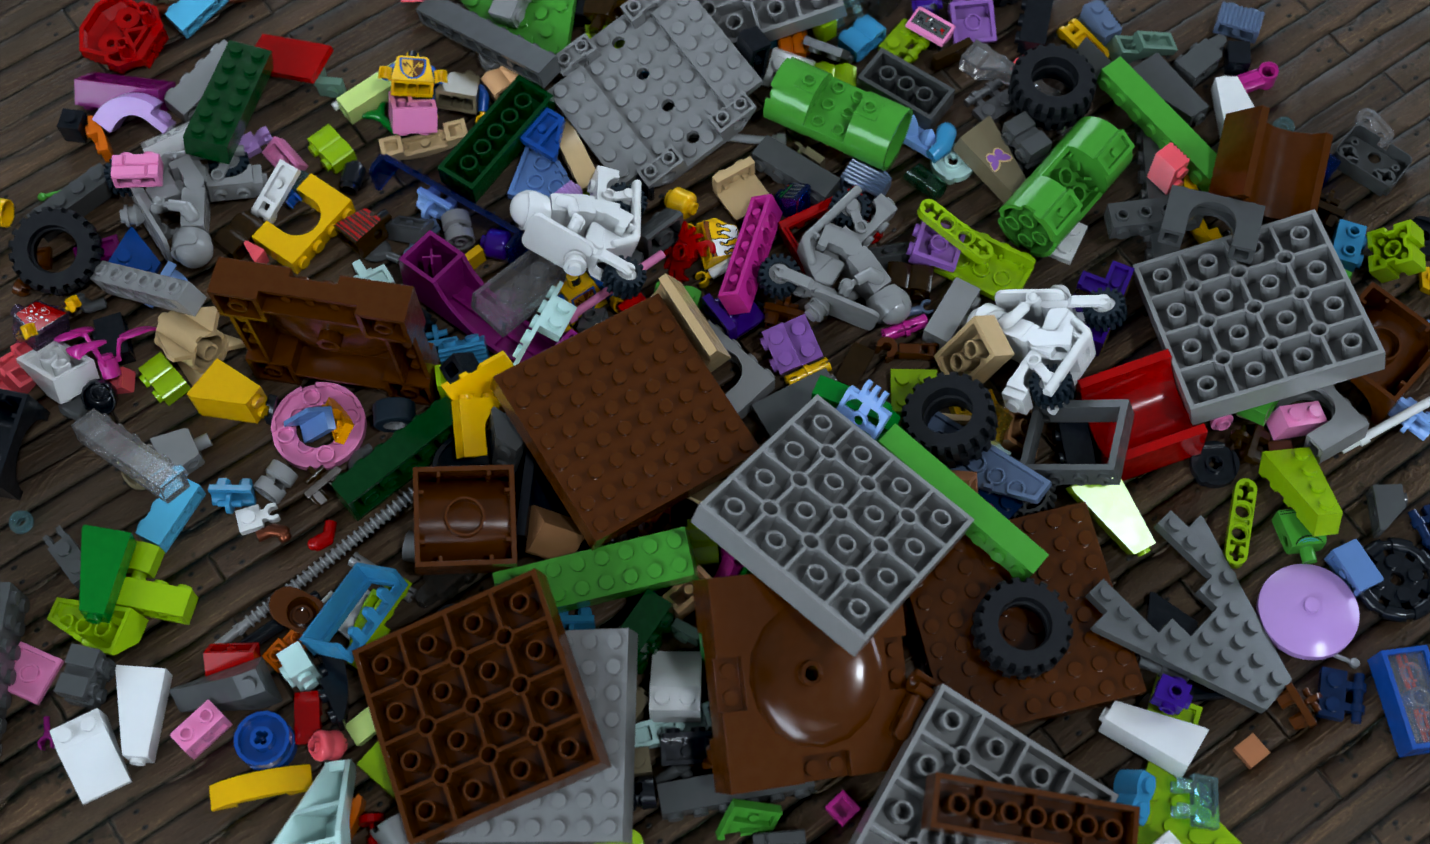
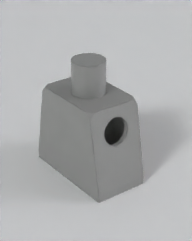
M188 428L150 438L169 480L176 473L186 477L204 465L205 460L201 451L213 446L208 433L194 438Z

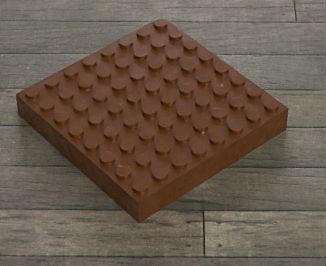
M659 294L560 342L492 378L491 390L592 551L730 475L760 448Z
M1086 501L1009 519L1010 522L1049 554L1030 578H1034V584L1039 585L1041 581L1048 584L1046 589L1050 592H1053L1055 589L1060 594L1058 600L1060 602L1066 601L1069 606L1066 613L1072 614L1073 623L1070 625V628L1074 629L1073 637L1069 641L1071 645L1063 658L1047 673L1044 672L1039 677L1033 679L1028 676L1025 680H1017L1014 675L1007 678L1002 676V671L997 669L994 672L989 668L991 664L987 660L983 662L980 659L979 655L981 652L979 649L974 648L973 641L975 637L971 635L974 612L991 588L994 589L1002 581L1008 583L1013 577L982 548L975 545L967 535L964 534L906 599L927 675L936 680L933 687L942 683L1012 728L1110 705L1115 700L1122 702L1138 698L1147 692L1134 651L1090 629L1103 615L1085 596L1102 579L1111 587L1113 585ZM1013 607L1005 610L999 618V631L1004 640L1012 647L1020 650H1034L1043 642L1045 637L1043 624L1032 611L1021 607Z
M535 568L352 651L409 844H434L611 767L547 577Z

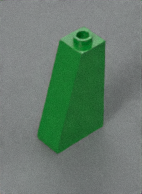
M83 524L79 611L89 623L100 624L101 622L110 623L137 544L131 532Z

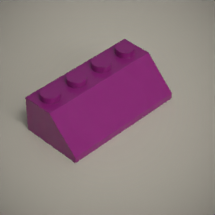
M93 71L74 79L75 105L83 106V109L96 110L120 95L139 92L149 94L161 100L163 103L159 109L167 112L168 108L164 101L165 94L170 88H175L176 82Z

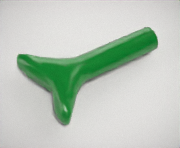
M384 101L380 103L376 110L368 111L362 115L364 119L380 122L393 134L390 120L385 116L386 103Z

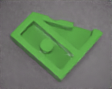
M732 799L715 832L717 840H725V834L740 832L741 836H746L755 832L773 831L782 815L781 805Z

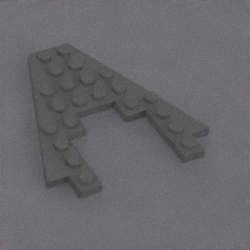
M1170 510L1153 528L1207 579L1195 592V595L1212 613L1191 636L1173 618L1157 632L1113 587L1102 579L1085 596L1103 615L1090 629L1129 650L1262 714L1286 688L1285 686L1292 681V678L1204 517L1200 515L1188 527Z

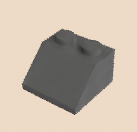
M666 208L662 212L655 213L644 225L641 224V237L636 248L643 252V256L646 259L659 250L664 252L677 242L684 221L683 213Z
M494 406L491 409L487 431L492 465L514 464L515 474L525 463L527 446L508 415Z

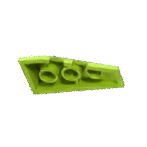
M60 597L56 598L47 617L48 621L83 645L100 649L105 654L113 656L138 644L149 621L132 608L115 606L110 623L92 624L87 622L79 611V600Z

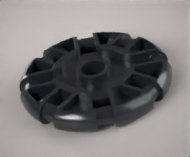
M1388 537L1384 541L1377 539L1364 546L1363 549L1384 580L1358 595L1362 604L1368 610H1373L1380 614L1381 618L1393 622H1406L1408 619L1415 621L1430 613V554L1423 548L1415 547L1413 542L1396 537ZM1389 550L1390 555L1385 557L1383 551ZM1407 553L1415 557L1413 562L1404 558ZM1423 572L1427 573L1428 579H1423ZM1390 576H1398L1402 581V585H1394L1390 580ZM1419 593H1422L1426 596V598L1421 599L1417 595ZM1379 599H1381L1382 601H1384V602H1386V603H1388V604H1387L1386 606H1384L1383 604L1379 603L1378 601H1379ZM1407 603L1408 609L1402 608L1401 604Z

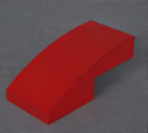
M317 690L295 692L294 726L296 745L308 744L314 732L322 729V702Z

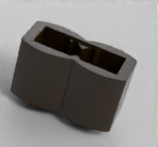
M245 210L236 214L230 225L218 230L213 240L217 248L228 257L241 260L248 254L244 242L249 241L255 244L252 235L263 223Z
M899 261L888 262L887 274L892 280L890 285L896 284L914 301L930 299L933 267L921 264L911 265Z

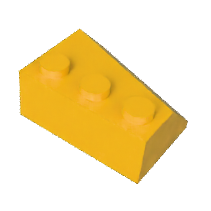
M501 351L479 363L477 370L472 373L465 371L458 375L459 380L452 384H449L447 381L441 384V387L451 401L459 399L461 394H474V398H480L482 393L493 392L491 390L493 376L513 367V362L504 351ZM490 415L487 418L485 427L489 424Z

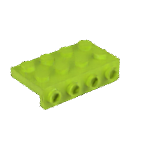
M972 229L989 242L994 249V254L988 263L978 264L963 252H960L957 266L953 273L931 265L935 273L952 281L958 277L980 288L981 295L995 301V294L999 290L1024 288L1034 270L1036 259L1027 252H1021L1012 248L1008 243L999 242L986 233H980ZM965 236L964 243H969V237ZM982 250L981 252H979L980 255H983V254L986 253V252L983 251V250Z

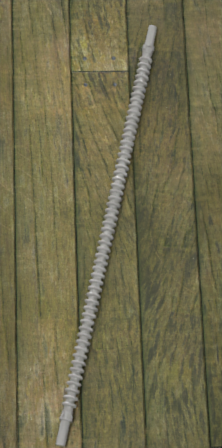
M408 487L409 491H403V496L398 495V499L396 501L392 500L391 505L386 504L387 508H381L380 514L375 513V518L370 517V521L368 523L365 521L363 527L358 526V531L353 530V535L350 536L348 534L346 540L342 539L341 544L337 543L335 549L330 548V553L325 552V557L322 558L320 556L318 562L314 561L312 567L308 565L307 571L302 570L303 574H297V578L295 580L291 579L290 584L285 583V587L292 586L301 590L300 587H306V583L308 581L312 582L314 576L318 578L319 572L324 573V568H330L329 564H335V560H340L342 554L346 556L347 550L352 551V546L357 547V543L359 541L363 542L364 537L369 538V533L374 534L375 528L380 529V524L385 525V521H390V517L392 515L396 516L397 511L402 512V507L407 508V503H413V488ZM268 597L267 602L262 601L261 607L256 606V611L251 610L249 616L245 615L244 620L233 625L230 631L213 644L230 643L239 635L241 637L249 627H255V622L260 623L262 617L267 618L266 614L270 613V597Z

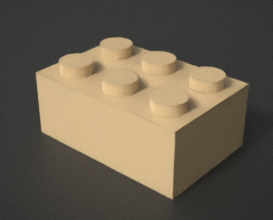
M995 315L974 316L934 355V358L941 372H944V375H950V372H958L959 376H962L965 373L972 376L973 381L978 379L984 384L1015 353Z

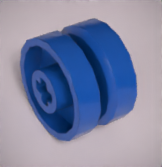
M258 711L246 716L238 725L234 734V747L237 755L254 771L288 766L293 761L297 752L294 730L281 716L270 711Z

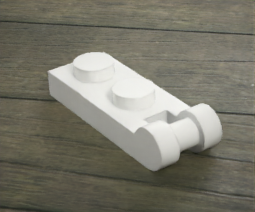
M280 159L254 203L251 214L256 217H262L264 222L267 220L273 224L277 219L278 211L302 171ZM266 203L270 204L268 210L265 209Z

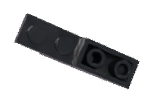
M311 653L312 657H318L321 663L318 665L322 677L319 679L321 689L317 690L323 704L327 703L330 708L327 714L331 724H337L339 730L343 731L346 728L349 714V687L344 660L320 654L313 655Z

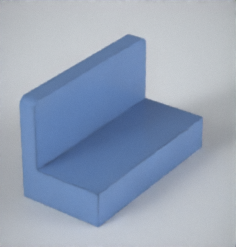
M331 406L305 408L283 422L284 427L300 426L304 443H313L337 429Z
M1353 539L1333 549L1324 558L1331 571L1349 586L1355 598L1384 580L1357 539Z

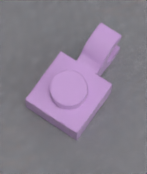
M264 126L254 136L251 131L244 134L239 145H244L245 152L251 158L262 152L260 146L268 144L272 140V136L267 127Z

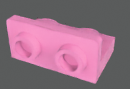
M207 700L181 723L170 736L185 753L195 760L233 724L210 700Z

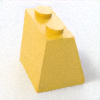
M218 358L187 393L199 414L203 416L257 424L269 413V406L266 405L267 396L262 387Z

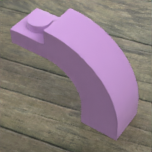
M139 92L126 93L103 104L92 118L109 133L119 129L128 115H135L145 119L163 134L172 130L176 125V122L171 119L170 114L159 109L163 103L161 100L149 94Z

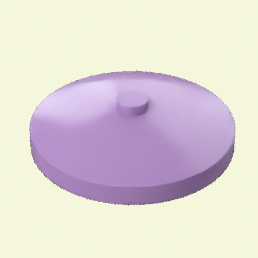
M1311 564L1286 566L1273 573L1266 580L1258 594L1256 613L1272 644L1292 657L1303 660L1330 658L1344 650L1357 632L1359 626L1357 600L1349 586L1340 577L1325 568Z

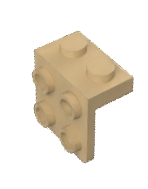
M751 156L736 161L731 167L719 170L712 176L713 192L736 222L745 218L751 197L769 194L755 175V162Z

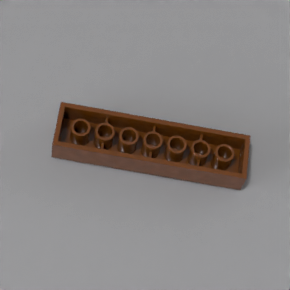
M934 772L926 775L921 829L1008 844H1138L1140 807Z

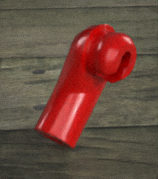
M326 520L323 532L308 540L307 545L309 549L320 551L332 545L337 522Z

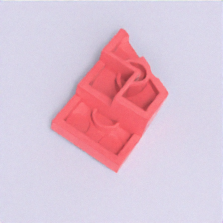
M30 337L27 340L22 339L10 346L11 352L0 358V389L28 394L36 385L35 381L16 361L17 357L33 350Z

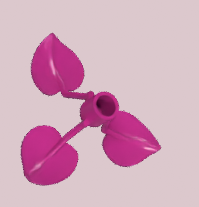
M91 326L75 328L53 339L60 343L61 341L76 337L85 338L87 343L67 348V354L80 360L86 353L92 350L97 359L102 378L107 380L122 375L118 362L122 361V342L149 331H156L157 327L140 326L119 334L116 356H113L112 352L100 354L98 347L106 344L107 341H91L87 334L94 331V328Z

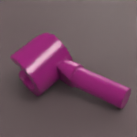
M45 716L43 717L44 733L38 740V747L43 751L46 749L45 742L47 740H50V747L52 749L55 748L49 731L50 717Z

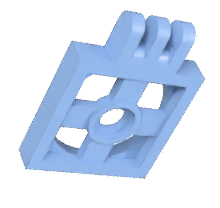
M868 379L861 391L853 385L848 387L836 410L876 441L893 413L883 407L889 393L884 391L879 398L877 395L881 387L876 385L872 392L869 391L873 381ZM852 399H858L862 402L859 410L856 411L845 404ZM871 409L878 413L879 423L877 427L868 421L867 415ZM855 416L862 418L863 422L861 425L855 423Z

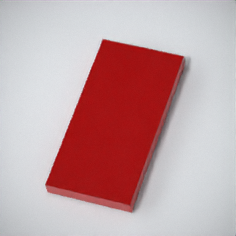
M262 34L255 47L272 51L273 71L270 76L312 84L315 83L334 51L331 45Z

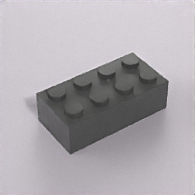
M882 47L857 77V88L866 92L872 91L911 108L913 115L917 119L918 126L924 130H933L953 104L954 88Z

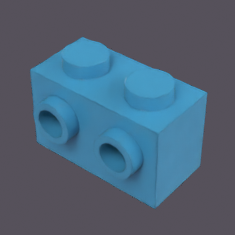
M1340 219L1333 230L1331 243L1344 269L1353 272L1355 268H1360L1364 255H1361V250L1365 249L1367 244V236H1365L1367 226Z

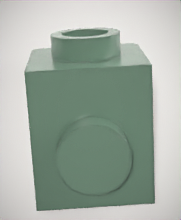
M323 68L314 83L319 95L336 98L344 94L346 87L343 78L327 77L325 68Z
M676 617L671 625L674 637L684 644L689 642L698 647L700 645L698 629Z

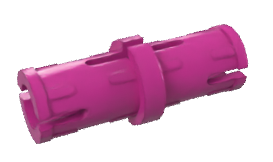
M923 313L912 319L904 320L899 324L881 329L882 337L888 336L893 339L902 336L909 337L911 333L924 329L929 321Z

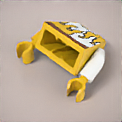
M717 218L699 222L697 226L687 223L689 229L696 227L695 234H704V237L699 242L710 240L716 246V253L711 254L708 247L707 257H701L704 270L709 272L699 271L696 273V280L705 278L704 281L698 284L700 288H706L709 285L710 278L715 279L726 273L739 235L738 228L735 225L727 224Z

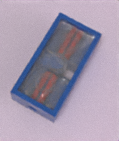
M1420 645L1382 650L1368 659V663L1398 756L1400 758L1430 753V652L1428 646Z

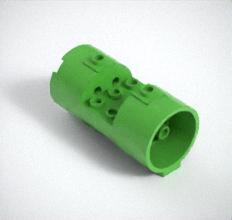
M795 57L787 58L782 63L772 80L770 98L766 97L763 108L764 118L824 143L882 171L892 167L908 133L913 115L911 108L872 91L866 92L833 77L831 73Z
M1086 116L1079 119L1035 171L1026 178L998 210L1000 212L998 223L1007 238L1018 248L1022 245L1031 250L1030 254L1033 256L1047 257L1051 255L1131 163L1132 149L1135 145L1124 129H1117L1108 121L1094 116Z

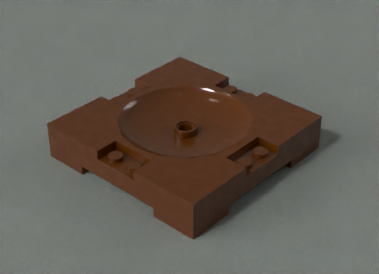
M218 257L207 293L219 314L229 316L248 350L245 359L257 379L301 386L303 378L374 388L386 390L389 397H405L414 401L415 404L431 406L434 401L438 400L439 392L434 365H441L434 343L428 342L425 335L426 319L414 286L340 275L338 284L330 280H323L321 282L304 276L296 278L290 267Z
M754 574L692 581L698 633H702L711 712L713 739H710L715 793L734 795L805 784V782L856 776L889 770L904 740L891 738L888 730L897 716L906 695H912L906 688L907 677L902 636L906 635L903 604L863 649L853 657ZM806 669L809 670L808 679L805 676Z

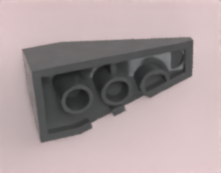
M263 657L169 690L180 712H195L207 700H210L219 711L260 710L283 701Z

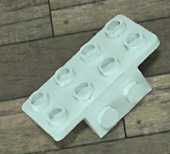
M560 281L557 287L551 286L546 295L549 301L543 300L537 311L541 315L535 314L528 326L532 330L527 329L520 340L524 345L518 344L512 355L516 358L513 366L519 364L537 332L555 342L560 340L577 309L575 305L557 296L564 282Z

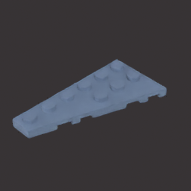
M939 411L933 415L928 424L929 429L942 434L954 433L963 428L962 425ZM994 445L991 446L988 452L983 450L981 452L983 457L977 461L972 459L967 466L963 467V464H958L956 468L950 469L977 472L978 489L1038 504L1052 487L1050 480Z

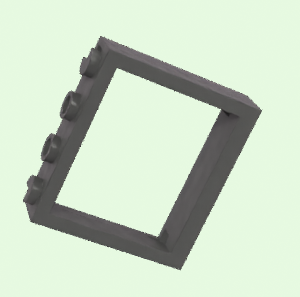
M1129 399L1069 400L1070 403L1068 405L1063 403V408H1060L1056 415H1051L1047 410L1042 409V405L1038 407L1034 403L1020 459L1022 464L1050 480L1052 485L1056 486L1062 484L1079 486L1120 485L1135 415ZM1117 422L1108 464H1034L1044 423Z

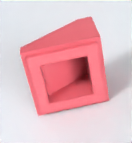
M249 241L244 242L253 262L268 264L269 258L263 248Z
M122 366L120 367L122 375L106 380L115 386L118 394L132 393L135 390L136 373Z

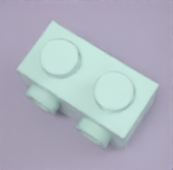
M299 641L276 654L282 664L279 670L292 688L297 686L303 692L305 690L310 691L318 686L319 679L322 678L321 674Z

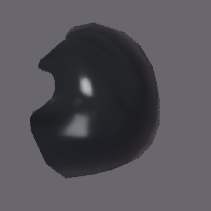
M93 379L82 388L81 399L85 409L93 411L95 416H106L115 409L118 401V392L110 382L104 379Z

